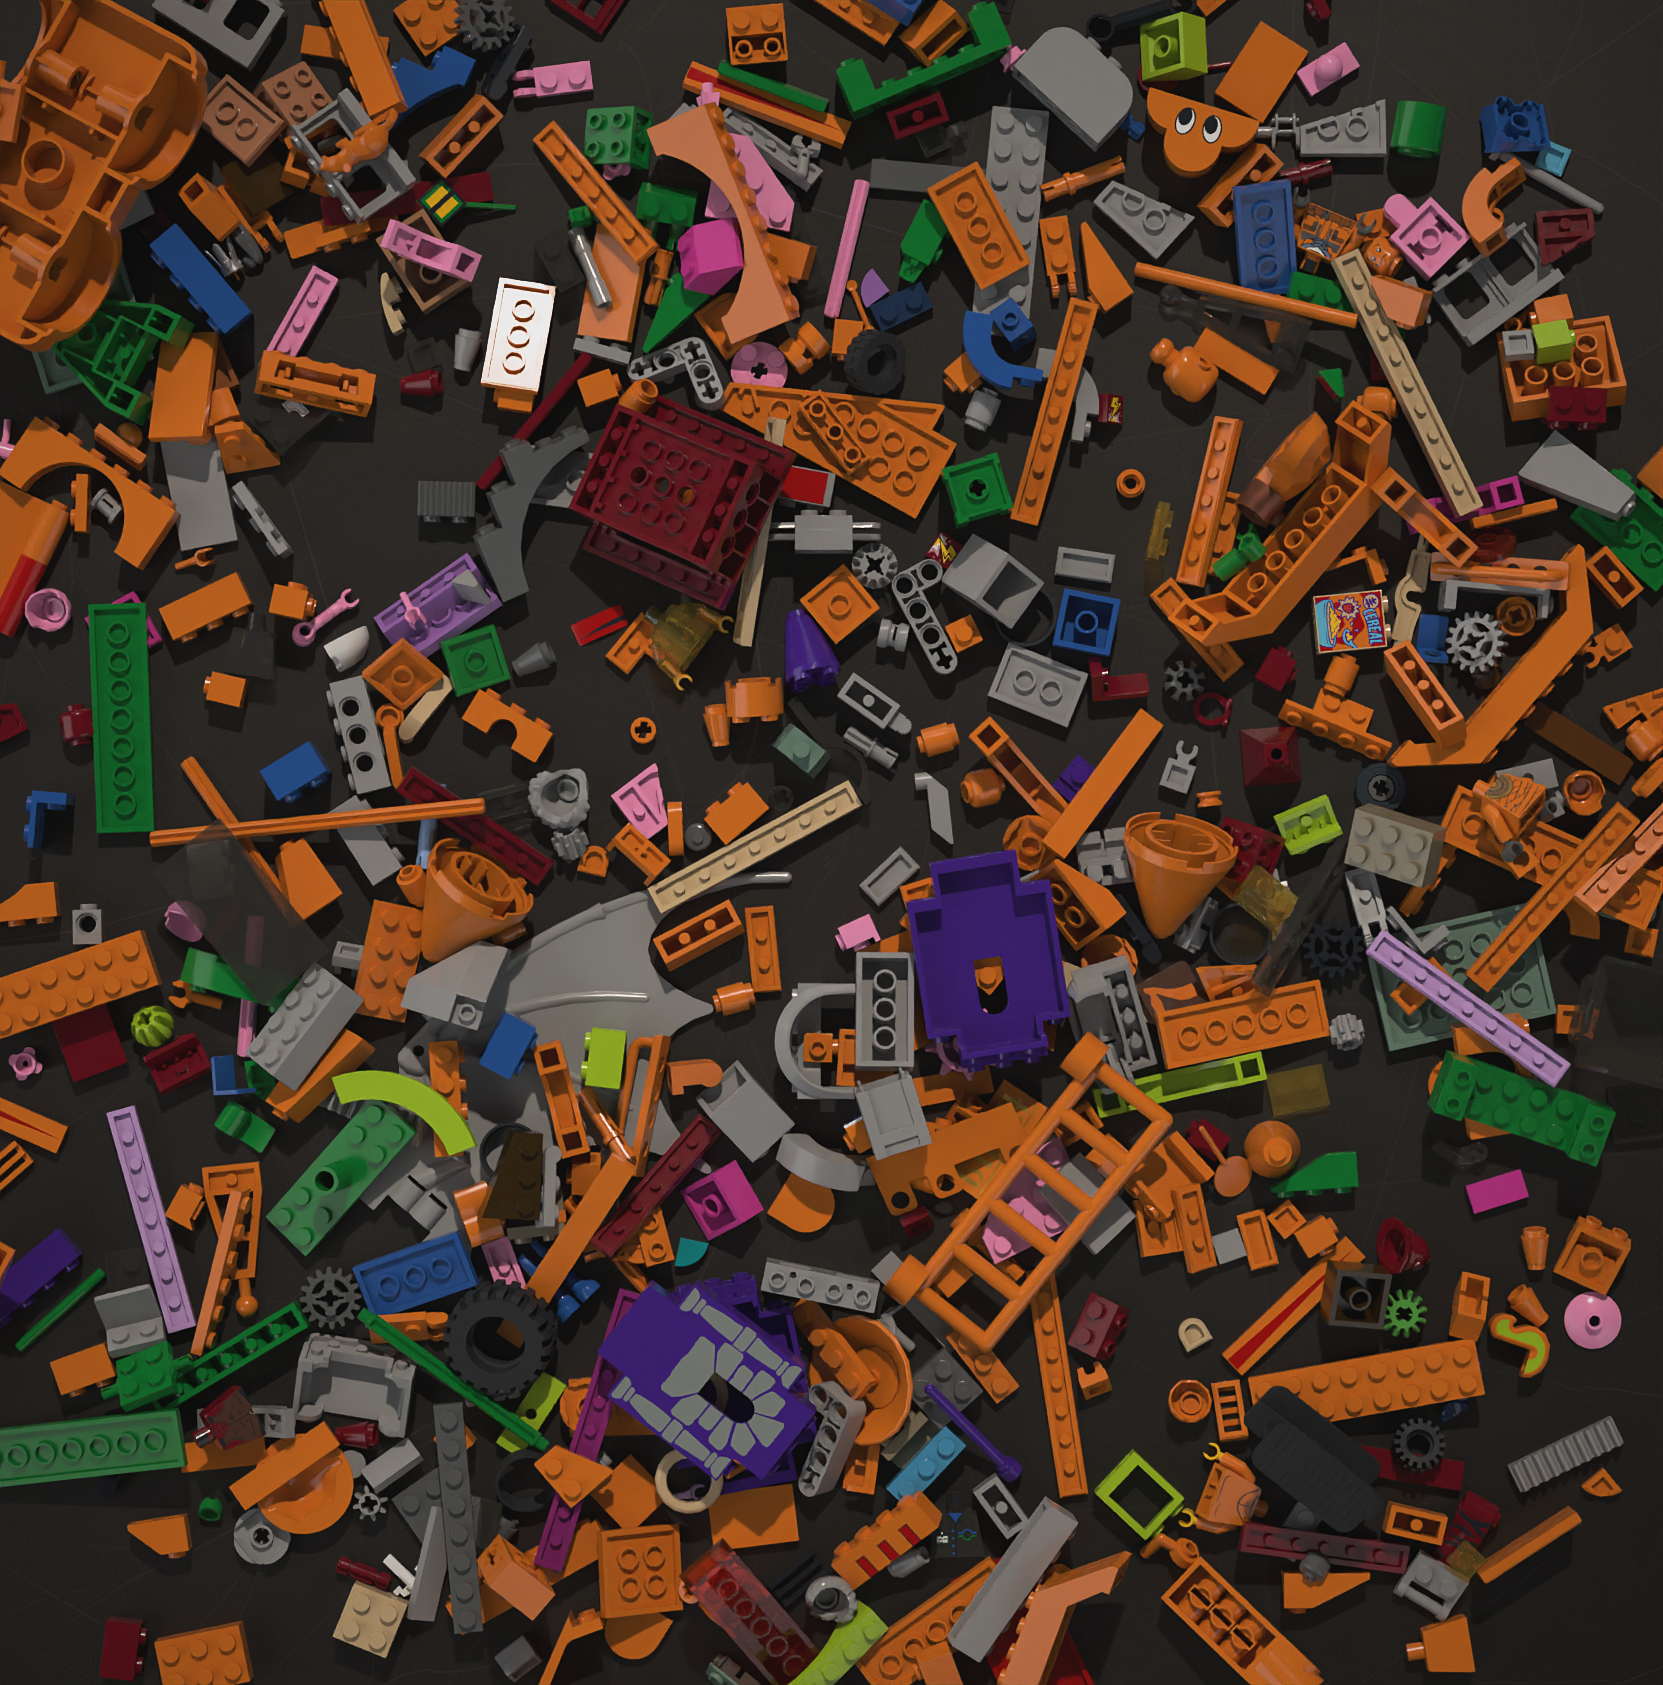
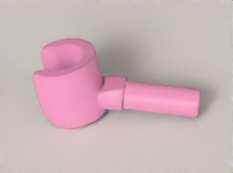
M4 419L3 437L0 442V457L3 459H7L15 445L9 444L10 419Z
M406 592L400 593L399 596L406 607L404 617L409 625L416 630L414 623L421 619L425 624L427 619L418 607L412 605Z

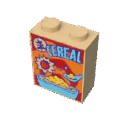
M1382 590L1313 596L1311 598L1316 655L1387 647V641H1391L1390 624H1385L1384 613H1388L1387 596H1382Z

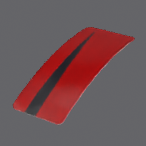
M616 605L571 625V628L579 646H582L627 626L628 621L621 605Z

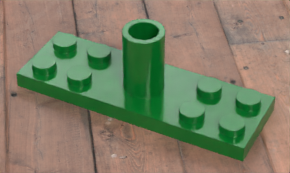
M368 1100L268 1213L266 1218L305 1256L310 1255L415 1137L418 1131L387 1101Z

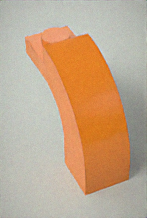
M1515 157L1507 163L1501 164L1492 174L1484 167L1470 182L1464 194L1462 203L1463 219L1472 243L1485 258L1508 242L1504 228L1493 216V211L1502 197L1526 180L1522 165Z

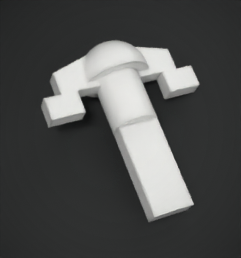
M389 1554L383 1562L407 1585L404 1589L398 1586L393 1593L396 1596L401 1594L403 1597H406L412 1592L415 1577L396 1558Z

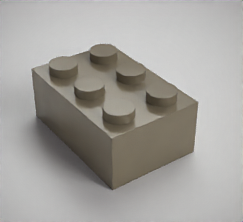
M1370 803L1355 809L1344 863L1423 888L1436 881L1447 827Z

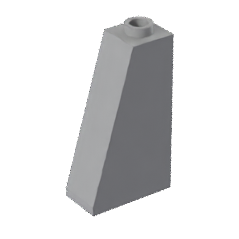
M1556 430L1518 473L1520 481L1525 485L1616 521L1622 516L1627 517L1636 506V495L1633 490Z

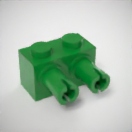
M643 182L639 190L636 218L642 220L641 224L644 228L652 230L651 236L655 241L659 222L668 223L670 228L666 248L673 251L676 241V251H678V240L686 233L687 227L693 226L699 191Z

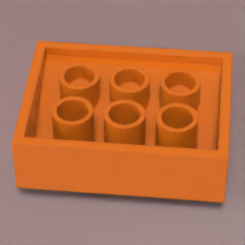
M1609 315L1573 321L1576 346L1572 347L1571 359L1539 365L1537 364L1535 354L1532 360L1505 362L1502 332L1496 333L1506 399L1512 422L1546 416L1548 386L1607 388V407L1625 404L1627 383Z

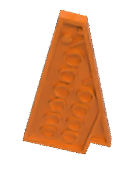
M735 382L728 384L724 392L726 397L725 403L719 410L765 435L768 416L785 419L786 426L783 446L831 473H836L838 477L913 519H916L940 476L941 469L945 467L957 445L955 442L932 430L945 408L941 404L823 392L872 457L848 475L797 408L798 405L817 391ZM837 427L830 428V435L838 437L840 434Z

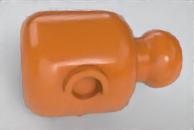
M1162 338L1149 354L1154 363L1162 364L1166 367L1163 372V379L1171 391L1188 402L1195 403L1200 401L1213 387L1219 377L1217 367L1192 346H1186L1178 351L1174 348L1171 340Z

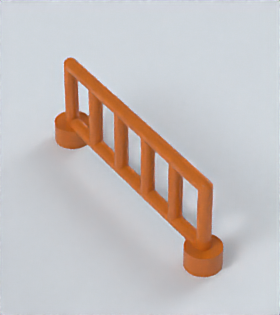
M1087 1031L1059 1066L1074 1078L926 1265L909 1254L882 1288V1291L903 1307L913 1296L981 1351H991L1173 1124L1172 1115L1105 1063L1102 1058L1110 1047ZM1096 1078L1152 1121L1128 1153L1072 1110ZM1060 1123L1116 1166L1092 1198L1036 1154ZM1025 1167L1080 1210V1213L1056 1242L1001 1199ZM989 1212L1045 1255L1021 1286H1018L965 1243ZM953 1257L957 1258L1009 1300L985 1331L930 1288Z

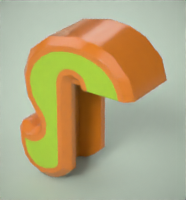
M1497 1313L1493 1315L1488 1322L1491 1336L1527 1349L1519 1376L1531 1378L1540 1373L1549 1357L1550 1344L1546 1334L1533 1325L1523 1324L1514 1327L1513 1325L1517 1319L1511 1314Z

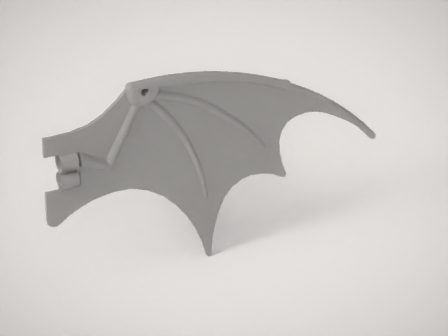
M789 872L738 873L690 900L725 888L749 883H789L792 880V875ZM648 889L602 905L599 902L591 908L554 925L512 950L505 976L496 977L489 993L478 1031L435 1017L427 1021L398 1053L399 1074L419 1080L431 1087L429 1042L459 1040V1046L465 1047V1063H460L461 1075L466 1074L467 1092H462L463 1103H468V1120L465 1121L471 1129L478 1146L465 1150L464 1156L435 1157L434 1130L429 1125L422 1145L415 1146L408 1143L360 1199L371 1209L375 1210L383 1199L389 1195L399 1206L409 1212L414 1219L430 1231V1234L423 1242L459 1230L471 1259L472 1246L466 1235L452 1191L485 1180L488 1186L491 1178L483 1170L479 1158L480 1145L484 1136L499 1124L514 1122L525 1125L532 1131L543 1133V1148L549 1146L559 1147L533 1049L531 1051L528 1049L524 1051L522 1058H524L525 1063L518 1076L512 1074L510 1080L478 1063V1058L504 1009L535 1024L537 1028L535 1032L539 1036L534 1046L561 1039L576 1095L584 1088L589 1087L585 1085L586 1079L580 1078L582 1061H588L589 1050H584L586 1032H592L593 1026L627 1030L620 1082L621 1088L627 1052L630 1044L639 1037L654 1038L655 1034L671 1036L683 1025L693 1019L710 1014L714 1009L711 1004L695 999L672 986L658 974L651 964L648 951L651 935L660 921L673 909L661 915ZM417 1045H421L424 1048L422 1056H418L414 1052ZM642 1048L639 1051L624 1127V1138L630 1148H633L652 1049ZM592 1086L597 1097L614 1121L620 1089ZM577 1098L590 1146L605 1145L602 1134ZM659 1098L649 1152L664 1155L681 1134L668 1116ZM506 1127L498 1130L490 1137L486 1146V1160L493 1171L496 1169V1163L509 1130L523 1129ZM701 1158L693 1167L706 1174L711 1173V1167ZM411 1175L417 1182H419L423 1187H425V1191L408 1176ZM433 1194L434 1196H436L448 1208L445 1210V1208L442 1207L430 1195Z

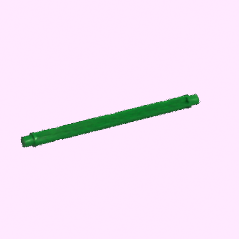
M366 1308L361 1310L357 1318L365 1323V1327L372 1330L528 1443L529 1446H534L541 1452L548 1446L549 1441L541 1436V1432L535 1430L482 1390L479 1391L472 1388L473 1384L468 1380L465 1383L459 1378L460 1375L379 1317L375 1312L373 1314Z

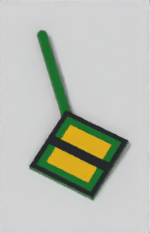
M443 177L417 200L418 204L441 228L463 207L516 210L515 205L465 202Z

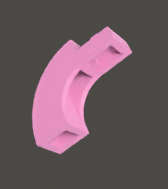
M390 219L380 245L414 263L472 282L482 255L463 246L435 238Z

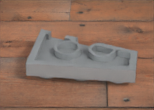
M240 481L232 488L236 493L232 496L241 510L247 508L252 516L249 519L250 523L258 533L263 532L269 541L266 542V545L275 557L279 555L286 559L293 554V550L245 483Z

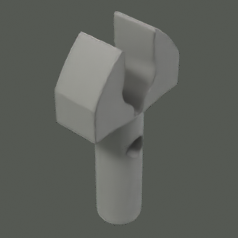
M798 134L792 140L790 152L798 154L796 177L803 180L807 177L810 157L818 158L821 144L818 140L812 138L810 145L805 148V145L802 143L803 135Z

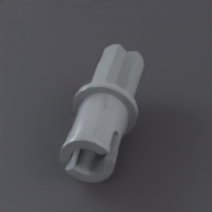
M852 726L847 729L843 736L844 741L865 753L864 757L869 756L887 769L891 768L898 756V753L877 741L878 738L872 739Z

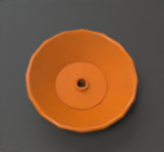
M862 1315L841 1317L833 1322V1324L877 1380L862 1397L866 1405V1414L854 1443L861 1446L880 1444L900 1430L910 1412L913 1393L910 1363L898 1338L881 1322ZM813 1348L809 1370L811 1386L831 1380H838L815 1348Z

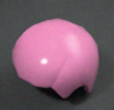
M45 588L30 595L25 603V616L33 628H40L47 632L56 631L66 626L70 620L71 603L63 592L53 588Z
M178 900L168 907L164 915L167 917L166 928L174 935L186 941H199L207 927L206 914L199 905L191 901Z

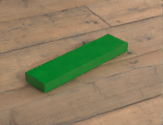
M726 60L720 62L717 70L721 75L821 113L827 109L830 101L740 65L731 66V62Z

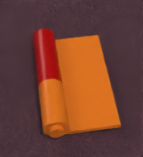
M0 481V632L14 638L25 614V603L30 595L35 593L69 522L70 513L67 512L69 506L54 499L49 504Z

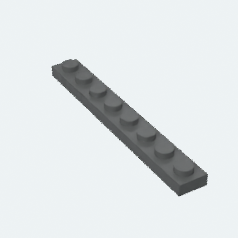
M463 1402L434 1404L454 1634L480 1632L484 1630Z

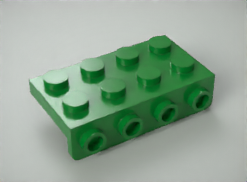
M1613 468L1609 472L1635 492L1636 506L1627 517L1622 516L1616 521L1578 506L1569 518L1602 547L1607 546L1630 572L1653 592H1656L1663 584V507L1660 508L1653 502L1654 496L1642 487L1639 490L1632 484L1633 478L1625 470L1620 468L1618 471Z

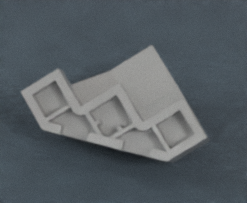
M481 940L409 978L401 1007L478 1031L489 993L496 977L505 976L512 950Z

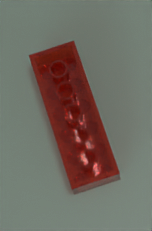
M723 1538L679 1575L689 1590L772 1685H788L821 1652Z

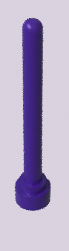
M933 1384L925 1386V1393L997 1464L998 1475L1005 1482H1011L1020 1475L1023 1467L1014 1457L1004 1456Z

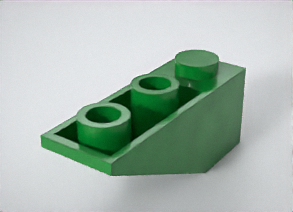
M1356 1152L1324 1153L1272 1185L1270 1191L1272 1193L1277 1192L1278 1197L1295 1196V1191L1306 1190V1195L1323 1194V1189L1334 1188L1335 1193L1352 1192V1187H1359Z

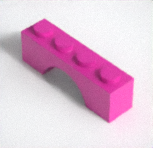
M1517 476L1476 487L1475 489L1483 506L1457 519L1445 496L1427 500L1453 524L1524 504ZM1406 521L1409 534H1418L1419 532Z

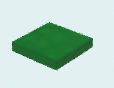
M493 624L439 642L457 697L511 679Z

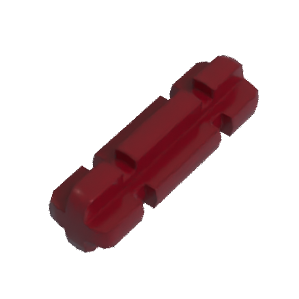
M344 1556L340 1557L336 1566L337 1573L345 1576L347 1573L351 1574L350 1578L369 1585L374 1583L376 1588L387 1590L392 1577L383 1571L378 1573L377 1569L356 1561L354 1564L352 1559Z

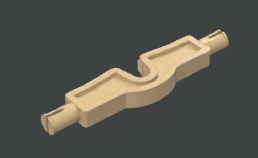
M1422 534L1419 536L1417 549L1412 550L1410 553L1405 577L1398 583L1394 592L1393 603L1396 615L1391 632V640H1394L1393 647L1408 639L1411 642L1414 627L1421 611V606L1408 601L1406 594L1409 591L1423 593L1426 590L1428 569L1432 555L1428 553L1430 542Z

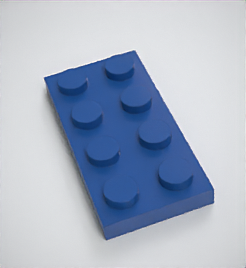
M1289 179L1232 187L1239 285L1275 295L1287 293L1291 272L1297 271L1291 182Z
M459 1230L360 1263L352 1268L369 1311L373 1314L375 1312L377 1315L394 1314L476 1286L479 1283Z

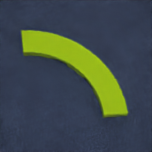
M377 1070L357 1071L332 1077L341 1105L358 1100L374 1099L406 1107L423 1118L434 1129L443 1142L449 1156L478 1146L471 1129L461 1114L455 1110L443 1095L419 1080L399 1073Z

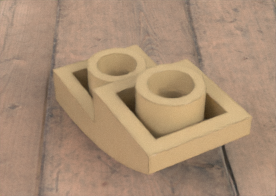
M386 272L381 275L382 305L390 329L394 336L405 332L402 324L406 320L399 307L393 309L392 306L402 301L399 293L403 292L396 277L390 279Z

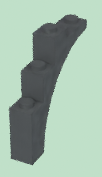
M576 426L568 427L560 432L561 436L553 440L550 437L543 438L534 443V448L531 447L530 442L515 438L504 444L505 448L499 450L511 483H507V481L499 482L491 486L492 491L485 493L498 525L494 526L493 523L479 528V533L472 537L495 592L502 602L529 591L523 572L521 556L522 529L527 509L539 484L553 466L571 451L590 441L587 431L581 427L578 429Z

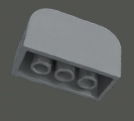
M1067 27L1050 29L1013 66L1012 76L1096 152L1127 118L1133 99L1131 83L1125 74L1120 71L1123 68L1121 64L1111 56L1107 59L1100 52L1101 46L1093 38L1089 37L1086 39L1076 30Z

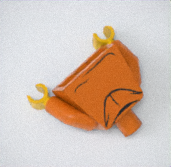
M1209 1443L1211 1446L1216 1447L1217 1454L1214 1457H1209L1203 1452L1204 1456L1209 1460L1217 1459L1220 1463L1214 1462L1196 1512L1194 1513L1189 1508H1184L1180 1511L1189 1514L1191 1521L1179 1520V1524L1182 1527H1189L1194 1524L1198 1529L1221 1534L1235 1530L1238 1525L1242 1526L1243 1521L1250 1522L1252 1515L1260 1518L1264 1517L1268 1510V1503L1259 1499L1261 1488L1254 1485L1255 1476L1247 1464L1228 1452H1220L1217 1444Z

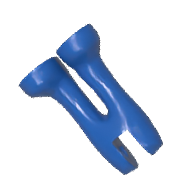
M538 1239L530 1244L543 1259L550 1247ZM522 1252L517 1260L525 1272L532 1277L538 1266ZM572 1270L569 1271L563 1281L582 1303H585L601 1286L595 1280L580 1278ZM561 1286L552 1297L558 1306L556 1316L562 1324L581 1307V1304Z

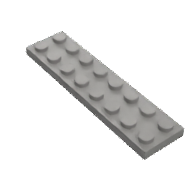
M992 107L986 179L1031 263L983 290H980L975 282L972 312L990 314L992 310L1006 300L1013 298L1029 319L1042 192L1039 185L1043 182L1049 111ZM993 321L991 336L1005 337Z

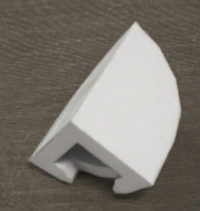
M367 626L355 629L324 646L339 672L355 665L364 657L369 648L370 638Z

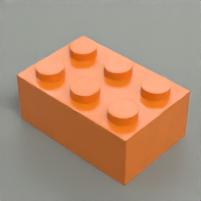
M243 1620L159 1637L154 1642L163 1685H235L250 1682L254 1677Z

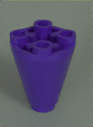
M807 609L789 612L786 615L787 621L785 622V680L787 686H790L792 692H801L806 690L808 686L816 684L819 687L834 684V677L841 672L840 664L813 616L809 615Z

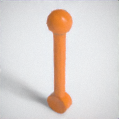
M854 280L848 281L846 289L852 293L861 319L864 322V332L867 329L875 330L873 326H870L858 296L857 283Z

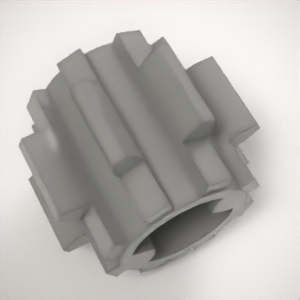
M577 825L574 828L570 826V828L566 829L558 827L554 831L555 837L551 840L559 857L563 856L565 860H575V858L582 857L584 851H587L586 845L589 844V841L582 826L578 827Z
M1350 1013L1339 1015L1337 1018L1332 1019V1024L1329 1026L1332 1045L1337 1044V1048L1339 1050L1343 1049V1051L1355 1049L1357 1046L1362 1045L1365 1031L1361 1019L1357 1020L1356 1015H1350Z

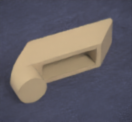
M443 674V678L427 691L408 714L397 734L398 739L402 743L412 742L416 734L444 702L453 689L451 679Z

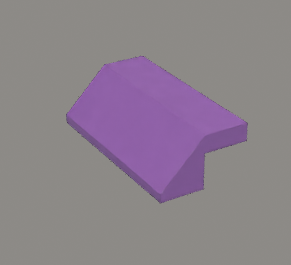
M466 553L407 594L412 605L418 607L427 619L425 624L421 619L417 620L414 623L416 630L409 625L404 617L406 607L401 599L375 616L374 619L392 645L403 637L427 658L440 649L439 642L460 635L503 604L471 557ZM467 569L468 571L470 570L489 597L490 603L485 605L463 599L451 581Z

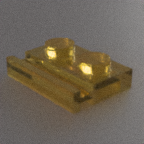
M1159 501L1156 505L1145 557L1147 561L1156 562L1159 560V555L1165 556L1168 539L1163 538L1165 527L1171 528L1174 511L1169 510L1170 503Z
M1257 865L1254 866L1240 887L1241 891L1238 896L1233 898L1234 901L1265 927L1276 933L1279 930L1277 927L1280 922L1285 921L1299 899L1264 868Z
M1321 1063L1267 1074L1266 1083L1273 1116L1330 1104Z

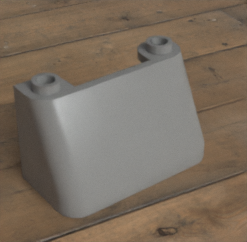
M324 1333L310 1334L305 1339L298 1360L292 1408L294 1409V1417L302 1422L312 1423L320 1419L323 1411L377 1420L379 1421L378 1429L384 1435L404 1438L418 1364L392 1345L372 1344L370 1341Z

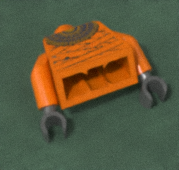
M1505 773L1501 774L1492 785L1478 780L1473 787L1472 795L1482 799L1480 815L1493 829L1499 842L1505 844L1506 847L1503 848L1501 854L1503 859L1510 863L1523 853V845L1520 842L1512 841L1511 838L1517 839L1536 816L1542 822L1551 820L1553 814L1557 811V804L1552 800H1545L1546 786L1535 783L1530 778H1518Z

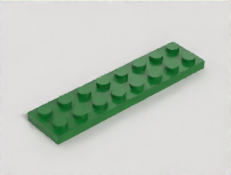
M147 603L88 604L97 833L156 831Z
M179 1408L0 1428V1487L185 1467L188 1464Z

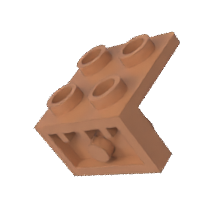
M305 61L262 82L252 94L287 124L285 129L277 136L282 144L285 143L284 138L291 135L292 125L296 124L299 126L333 102Z

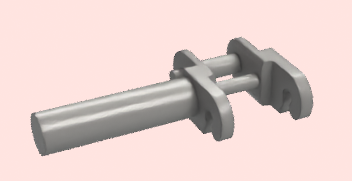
M1275 113V118H1272V123H1275V127H1259L1255 138H1271L1272 150H1276V136L1278 134H1292L1296 136V150H1300V127H1296V122H1299V118H1296L1295 113H1293L1292 117H1278V113ZM1292 123V129L1279 130L1278 124Z

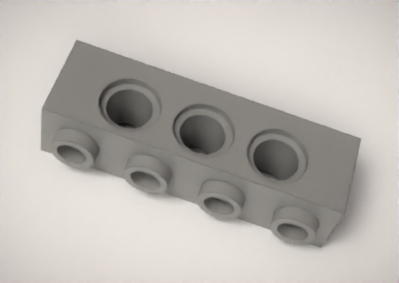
M361 675L330 683L331 690L326 691L330 708H336L338 718L333 720L337 735H343L345 746H341V753L344 763H350L352 773L348 774V780L351 790H357L358 795H363L393 787L366 680ZM351 700L356 701L359 705L358 713L354 716H347L344 712L345 704ZM356 728H362L366 732V739L361 744H355L351 739V734ZM368 755L373 760V767L371 770L363 772L359 769L358 762L361 757Z

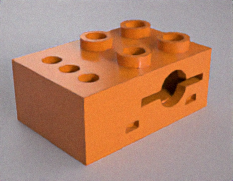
M500 1534L497 1535L477 1559L481 1569L479 1573L485 1578L483 1582L532 1621L555 1596V1592L543 1569L539 1565L534 1564V1561Z

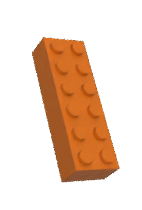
M139 930L1 977L0 1040L162 985L145 931Z

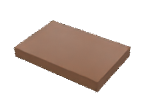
M228 74L207 95L206 110L201 124V128L248 167L254 163L287 126L281 118Z

